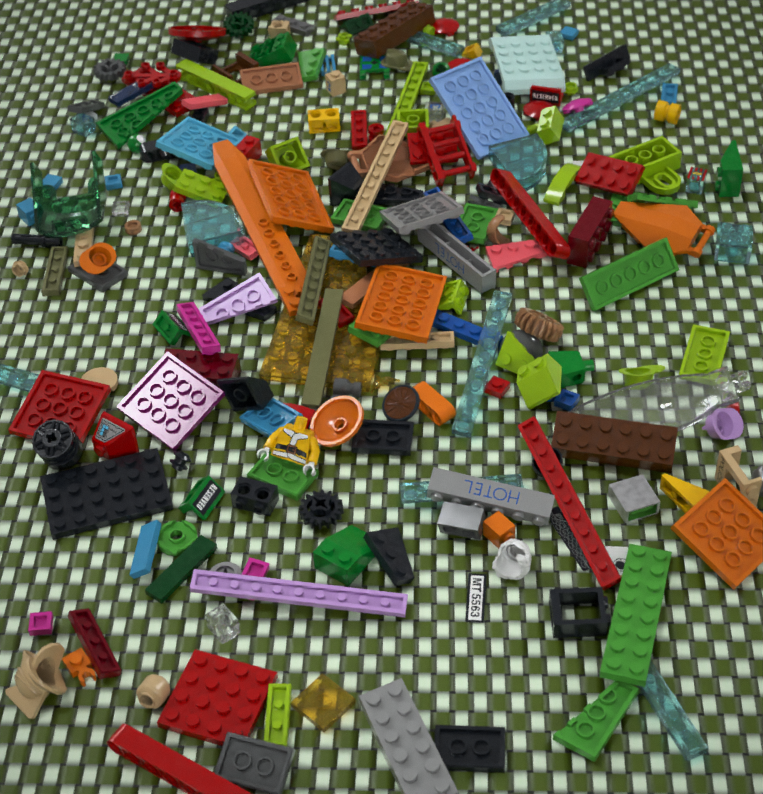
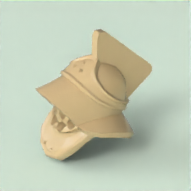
M49 643L42 647L37 654L23 650L21 666L18 667L14 675L16 685L5 690L6 695L29 719L36 718L45 698L50 693L61 695L65 694L67 690L59 669L65 650L60 643Z

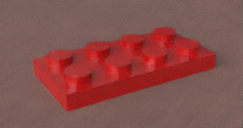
M588 152L574 181L580 185L628 197V195L633 194L646 168L640 164Z

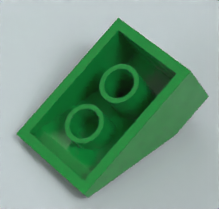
M736 140L731 141L720 160V167H717L716 170L718 180H715L714 188L718 192L719 197H739L743 166Z
M350 525L325 538L313 551L314 568L349 587L375 557L363 538L366 532Z

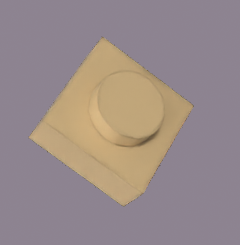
M499 208L496 215L505 216V219L500 224L511 226L515 212Z

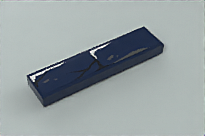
M137 82L110 95L108 100L115 106L120 107L155 87L152 86L151 82L145 87L139 88Z

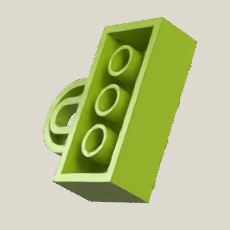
M663 136L609 156L643 165L646 169L637 185L643 183L656 194L670 195L680 189L681 178L674 170L680 168L682 152ZM660 180L666 181L669 185L663 184Z

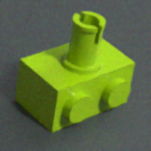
M556 105L541 110L539 122L528 125L527 131L530 135L537 133L545 145L560 141L564 117Z

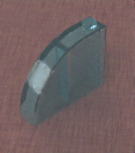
M532 134L489 145V160L495 168L510 171L522 187L528 191L538 185L546 174L547 149L543 140L537 134Z
M195 200L181 203L186 241L191 257H195L192 244L194 237L217 247L223 241L230 242L232 245L244 243L243 237L246 236L244 226L240 227L236 213L229 206L212 200Z

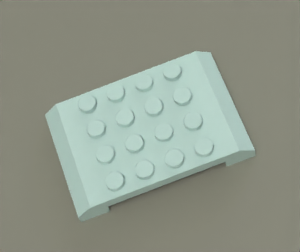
M549 34L489 38L488 44L495 56L504 93L510 92L514 95L530 94L532 85L561 89V92H565V77Z

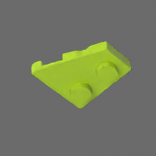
M507 331L495 365L517 374L521 366L531 363L535 358L527 352L526 347L517 340L513 332Z

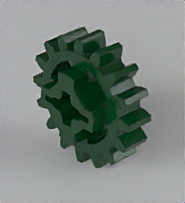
M241 11L237 14L235 12L234 15L229 14L230 17H225L223 27L226 28V35L230 34V37L235 36V39H237L238 36L243 38V35L248 36V33H252L254 19H252L251 15L248 16V13L242 14Z

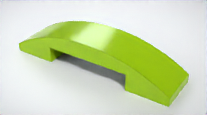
M571 163L565 164L553 178L543 202L559 206L565 198L566 190L575 179L581 166Z

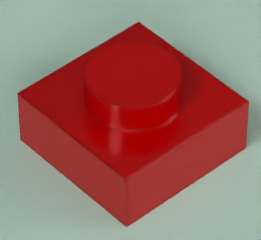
M493 375L484 387V392L502 399L510 388V382Z

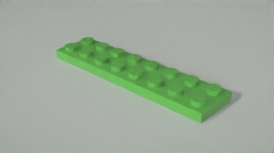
M629 544L600 669V678L642 687L646 686L672 555L671 551Z

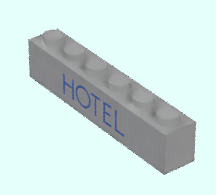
M440 224L427 225V228L418 230V241L480 293L496 287V269Z
M433 467L427 489V497L433 501H456L467 506L478 505L484 508V511L491 512L492 514L500 511L503 515L509 516L516 521L526 520L537 526H548L555 497L552 494Z

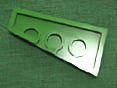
M614 681L598 695V699L584 707L583 712L576 718L573 717L569 720L561 731L558 730L553 734V740L595 762L637 697L639 688L628 683Z

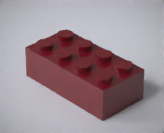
M595 196L592 197L568 236V245L571 250L567 258L568 264L587 268L589 263L594 261L595 253L599 252L601 243L605 242L607 233L611 232L613 222H611L614 214V209L612 208L613 201Z
M166 348L164 352L165 354L168 351L218 388H220L217 382L218 379L239 377L241 372L239 354L216 352L213 355H205L201 351Z

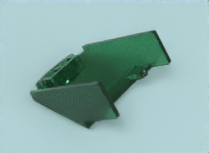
M91 151L94 177L88 181V193L57 198V192L53 186H43L41 170L34 162H30L35 230L38 233L53 237L73 236L86 232L103 221L107 192L105 191L103 161L96 151Z

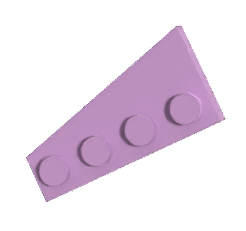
M259 272L200 307L199 311L207 324L211 325L277 303L278 301Z

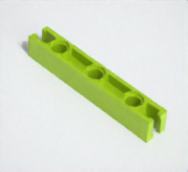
M184 59L176 64V69L182 70L180 79L212 95L221 94L228 99L229 103L245 111L257 104L255 99H251L256 95V92L188 59Z

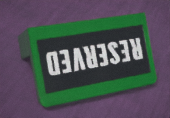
M161 310L152 324L166 341L174 346L182 334L192 337L184 322L177 315Z
M208 475L197 481L178 509L183 514L192 510L204 520L211 513L225 491Z

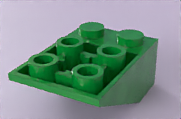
M289 32L280 33L273 39H267L260 45H254L249 57L257 61L259 66L290 63L294 59L297 44Z

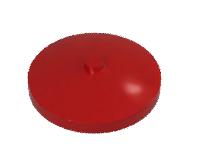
M206 25L168 27V34L180 39L202 43L204 40L225 36L226 28Z

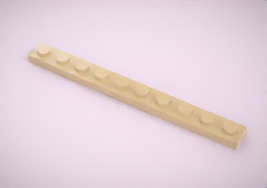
M397 120L392 121L341 227V231L353 232V230H361L409 128V123Z

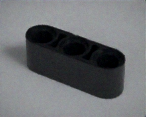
M157 140L144 142L139 146L141 159L146 163L176 157L174 154L155 147Z

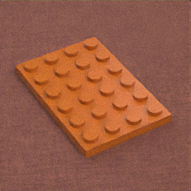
M254 159L248 160V168L271 222L290 227H299L305 230H314L320 233H333L335 228L308 171Z
M397 265L376 266L355 320L354 328L427 344L447 276Z

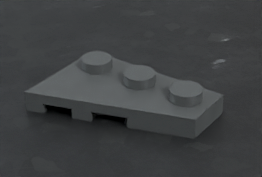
M194 237L192 244L197 269L242 276L247 274L246 258Z

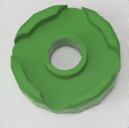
M176 520L167 522L160 529L157 546L166 555L180 556L198 538L197 529L186 520H182V522H177ZM177 535L182 536L180 539L177 540L172 539L174 536Z

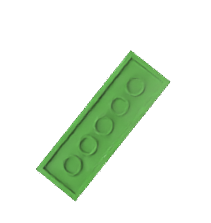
M666 237L579 277L591 310L596 311L678 271L679 267Z

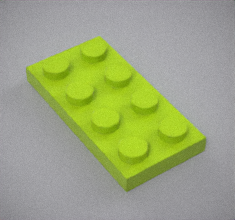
M693 324L678 379L716 387L730 331Z

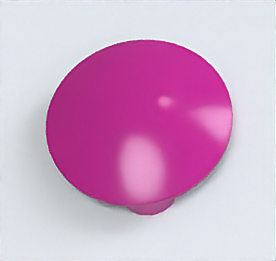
M591 98L572 100L562 108L563 114H568L572 110H575V113L583 111L584 107L593 105V101Z

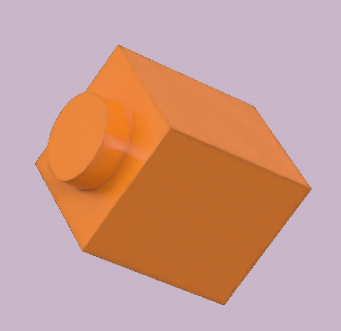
M497 511L483 521V535L499 549L505 541L511 538L515 539L516 525L500 511Z

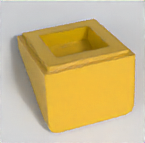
M475 43L464 49L462 57L475 59L480 57L483 51L480 45Z

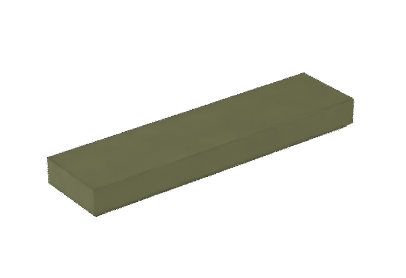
M68 246L51 247L41 290L42 296H60L69 254Z

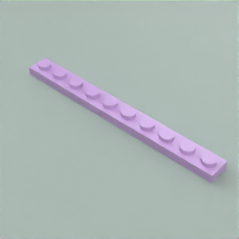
M194 569L190 584V592L404 618L408 594L198 569Z

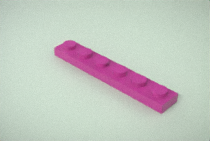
M195 303L176 304L178 314L201 353L213 355L216 352H221L220 343Z

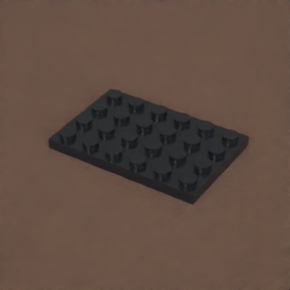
M158 448L40 476L53 540L174 510Z

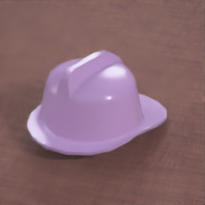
M733 408L716 409L707 416L702 430H707L709 436L714 439H736L743 432V420L738 411Z

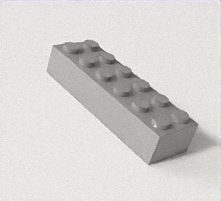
M402 678L359 695L363 713L401 794H459Z

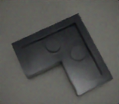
M489 180L487 185L477 183L475 189L480 198L492 200L499 205H509L491 180Z

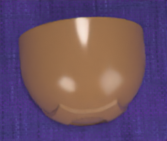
M500 214L492 218L487 226V237L496 245L511 242L510 239L504 237L497 229L499 224L505 219V216Z

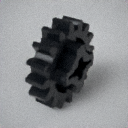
M321 490L318 494L316 491H313L312 496L306 494V500L301 499V505H299L300 519L304 520L305 525L310 523L312 529L315 526H318L319 530L322 529V526H326L329 529V524L337 525V520L342 519V514H344L342 499H339L338 494L332 496V491H329L327 494L324 493V490Z

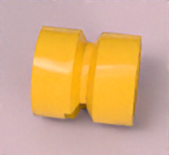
M659 100L654 111V120L661 122L667 120V123L676 125L680 118L682 106L676 103L669 105V102Z

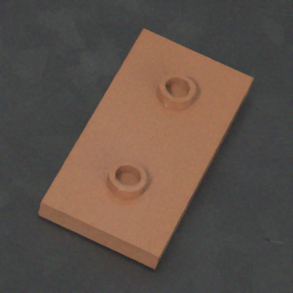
M299 62L239 70L242 85L254 90L256 94L303 88Z

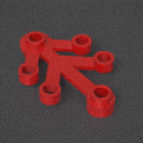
M161 61L156 63L158 71L151 68L149 62L141 63V68L148 73H133V71L127 70L123 74L124 83L131 84L138 79L137 86L139 88H143L151 82L153 87H160L168 81L171 83L174 81L179 82L181 78L180 71L168 69L165 67V63Z

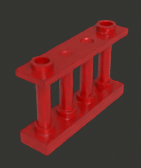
M452 115L450 124L434 128L426 127L425 122L418 123L416 132L436 187L443 186L446 177L468 172L470 179H473L477 166L472 161L461 132V123L457 120L456 116ZM450 130L453 131L455 137L434 142L430 138L433 134ZM457 144L460 152L443 156L437 155L435 151L437 148ZM463 158L465 166L449 170L441 168L442 162Z

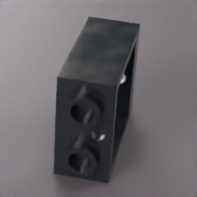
M174 38L171 53L196 63L216 65L219 50L193 40Z
M602 587L549 589V610L553 638L606 636L607 627L611 626V616L606 614L608 597L603 596ZM597 603L599 619L562 620L560 605Z

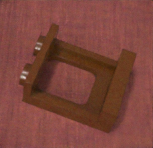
M239 51L235 53L236 62L222 69L214 64L212 69L214 72L233 80L231 73H240L239 70L257 68L259 63ZM241 78L235 80V82L242 85Z

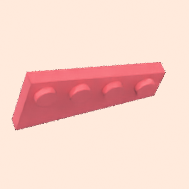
M536 239L486 246V255L490 265L496 269V273L504 267L506 269L512 268L513 264L519 262L524 264L532 258L540 259L548 256Z

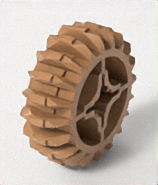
M523 307L520 308L515 316L514 323L517 327L542 340L558 342L563 334L564 326L560 322L536 310Z

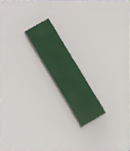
M200 535L145 589L146 595L162 604L193 574L194 569H198L218 549L217 544Z

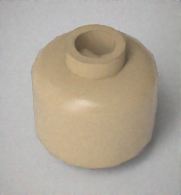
M151 674L143 680L137 688L136 694L139 703L143 707L156 709L164 703L171 689L164 677Z

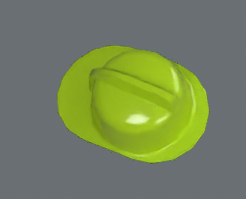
M164 163L161 167V182L172 191L182 171L171 163Z
M648 365L636 368H621L619 372L624 374L625 388L627 390H644L651 384L654 374L664 371L665 366Z

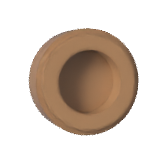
M130 220L124 225L125 232L129 235H136L142 231L141 223L138 220Z

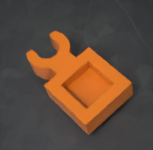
M82 648L62 658V662L73 678L78 676L81 686H86L84 680L86 677H92L94 681L97 680L95 671L91 669L93 666Z

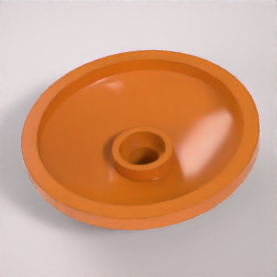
M347 395L334 397L322 404L313 415L310 423V430L314 431V437L317 439L318 444L325 447H334L349 441L362 425L364 419L363 407L356 398Z

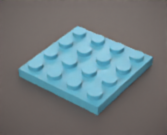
M188 116L156 141L155 147L212 171L215 168L212 143L228 139L236 147L242 139Z

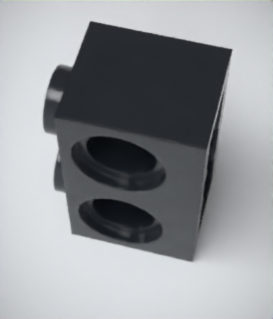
M240 476L230 493L233 507L269 517L279 501L277 485Z

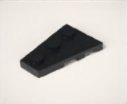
M399 527L366 532L363 537L394 586L411 583L414 579V574Z

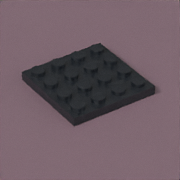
M389 228L378 231L369 229L368 231L353 230V232L338 231L337 233H330V241L359 267L423 262V255Z

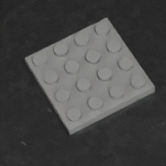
M440 191L379 212L381 218L398 234L406 235L415 229H425L430 224H440L448 218H458L461 214H464V208L446 193Z

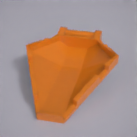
M620 201L613 214V217L621 223V227L638 244L641 243L643 247L667 237L674 256L688 254L700 258L703 253L702 249L710 236H713L716 231L715 227L704 225L687 205ZM699 233H704L697 246L691 247Z

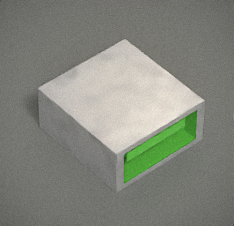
M643 474L609 484L608 497L624 523L659 513L660 500Z

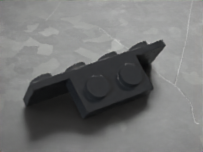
M623 44L583 66L586 81H590L599 75L609 77L614 75V72L625 69V66L630 64L627 45Z

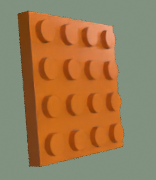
M726 478L718 483L670 528L733 590L763 562V513Z

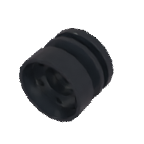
M61 420L46 421L34 432L32 438L33 448L49 467L55 470L69 469L81 458L83 452L82 442L65 422Z

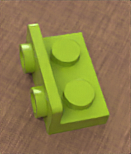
M462 279L446 282L438 310L442 311L453 308L457 315L462 314L469 295V289Z

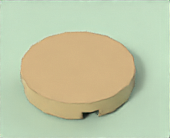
M99 367L91 369L81 378L110 385L112 392L118 386L117 374L110 368Z

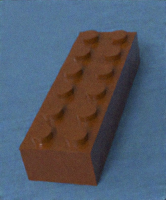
M415 1L408 2L406 6L399 8L395 13L389 14L385 19L379 20L377 24L360 32L353 38L357 54L379 58L386 53L387 49L395 48L422 31L428 24H433L436 22L433 5L416 3Z
M557 411L551 446L560 451L562 458L672 473L678 427Z

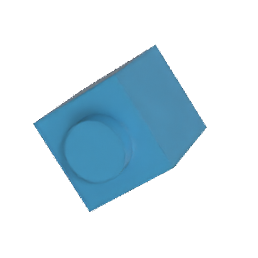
M31 198L16 204L19 218L29 227L43 220L40 206Z

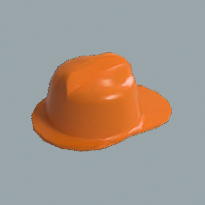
M96 243L80 255V266L87 273L100 274L116 261V251L107 243Z

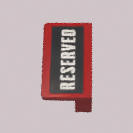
M532 85L530 88V101L543 100L553 106H561L564 93H561V89Z

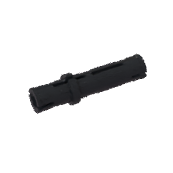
M13 233L11 236L12 244L39 245L45 248L63 245L62 236Z

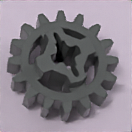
M107 58L105 61L101 60V63L97 62L93 70L96 79L99 78L100 81L105 79V82H107L108 80L113 81L114 79L118 80V77H123L126 66L124 61H120V59L115 60L113 58L111 60Z

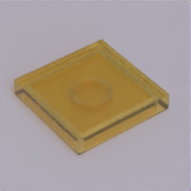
M322 673L291 702V707L325 733L356 703V699Z

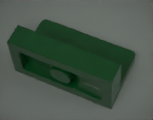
M369 13L344 22L339 29L345 28L346 32L353 36L367 30L368 27L374 24Z

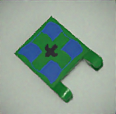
M386 55L379 58L360 56V80H366V73L384 72V79H390V68L381 65V61Z

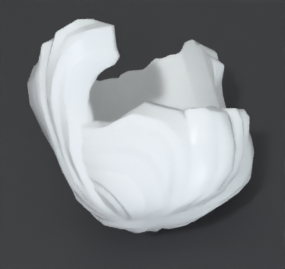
M511 538L501 544L498 556L495 557L492 563V569L495 570L496 576L510 580L524 578L530 571L532 560L529 546L516 538Z

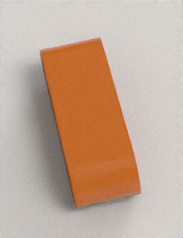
M422 381L413 386L419 394L420 403L418 409L436 425L441 426L456 417L457 413L454 406L428 383Z

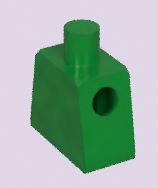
M548 351V354L562 366L561 389L583 383L585 381V372L594 371L593 360L583 361L579 351Z

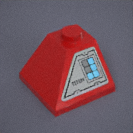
M104 411L92 437L94 452L108 460L138 453L139 447L134 426Z

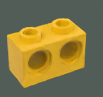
M339 108L308 110L309 134L340 132Z

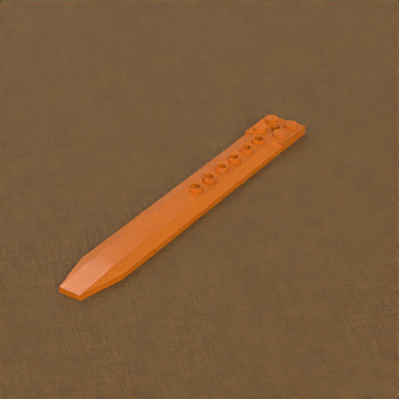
M228 139L212 143L215 169L289 316H295L306 270L282 224H274L270 221L248 168L246 156Z

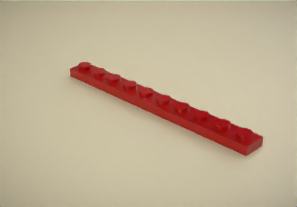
M533 416L517 425L552 494L555 495V499L600 586L605 591L621 582L622 578L537 418Z

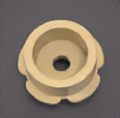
M19 260L13 263L12 272L14 275L21 277L29 271L24 261Z

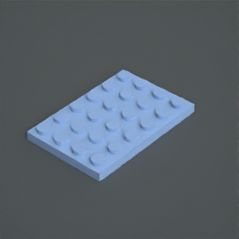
M481 56L429 79L431 86L451 117L455 115L457 120L460 121L463 137L477 160L528 138L530 135Z

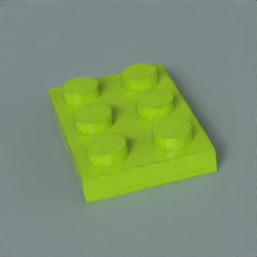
M185 168L173 189L176 193L220 209L227 195L222 182Z

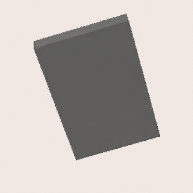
M74 263L68 266L70 273L102 293L129 275L128 270L116 263H113L112 266L100 274L87 273L81 267H74Z
M227 731L214 773L238 786L268 794H282L295 749Z

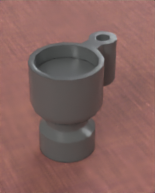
M336 377L332 398L342 395L348 396L349 394H352L353 397H361L362 382L355 381L351 383L349 379Z

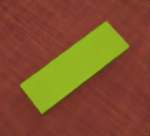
M269 684L264 741L288 747L292 684Z

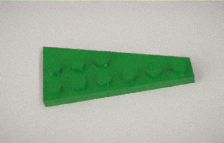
M174 81L97 121L96 125L119 150L127 143L131 135L137 134L184 93L183 89Z

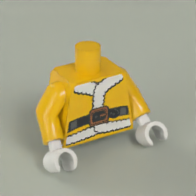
M296 416L294 425L288 423L284 427H279L265 442L263 449L258 450L257 458H259L260 454L264 453L267 455L264 458V462H267L269 452H271L272 456L303 465L305 476L307 470L313 469L311 475L314 477L316 475L314 466L317 465L320 448L317 439L314 437V431L305 429L308 419L303 416Z

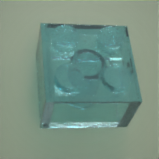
M718 222L714 261L749 264L752 251L753 226Z

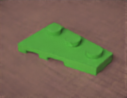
M314 48L313 50L298 52L303 82L318 79L326 55L325 48Z

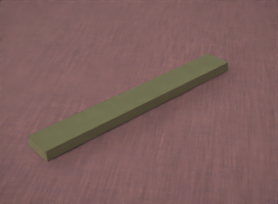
M318 236L314 238L295 321L313 326L331 247L330 240Z
M325 288L301 406L318 409L322 404L344 296L343 289Z

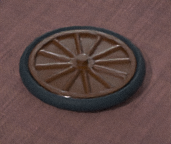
M398 385L392 388L385 395L382 403L385 417L390 421H406L410 419L419 407V394L410 385Z

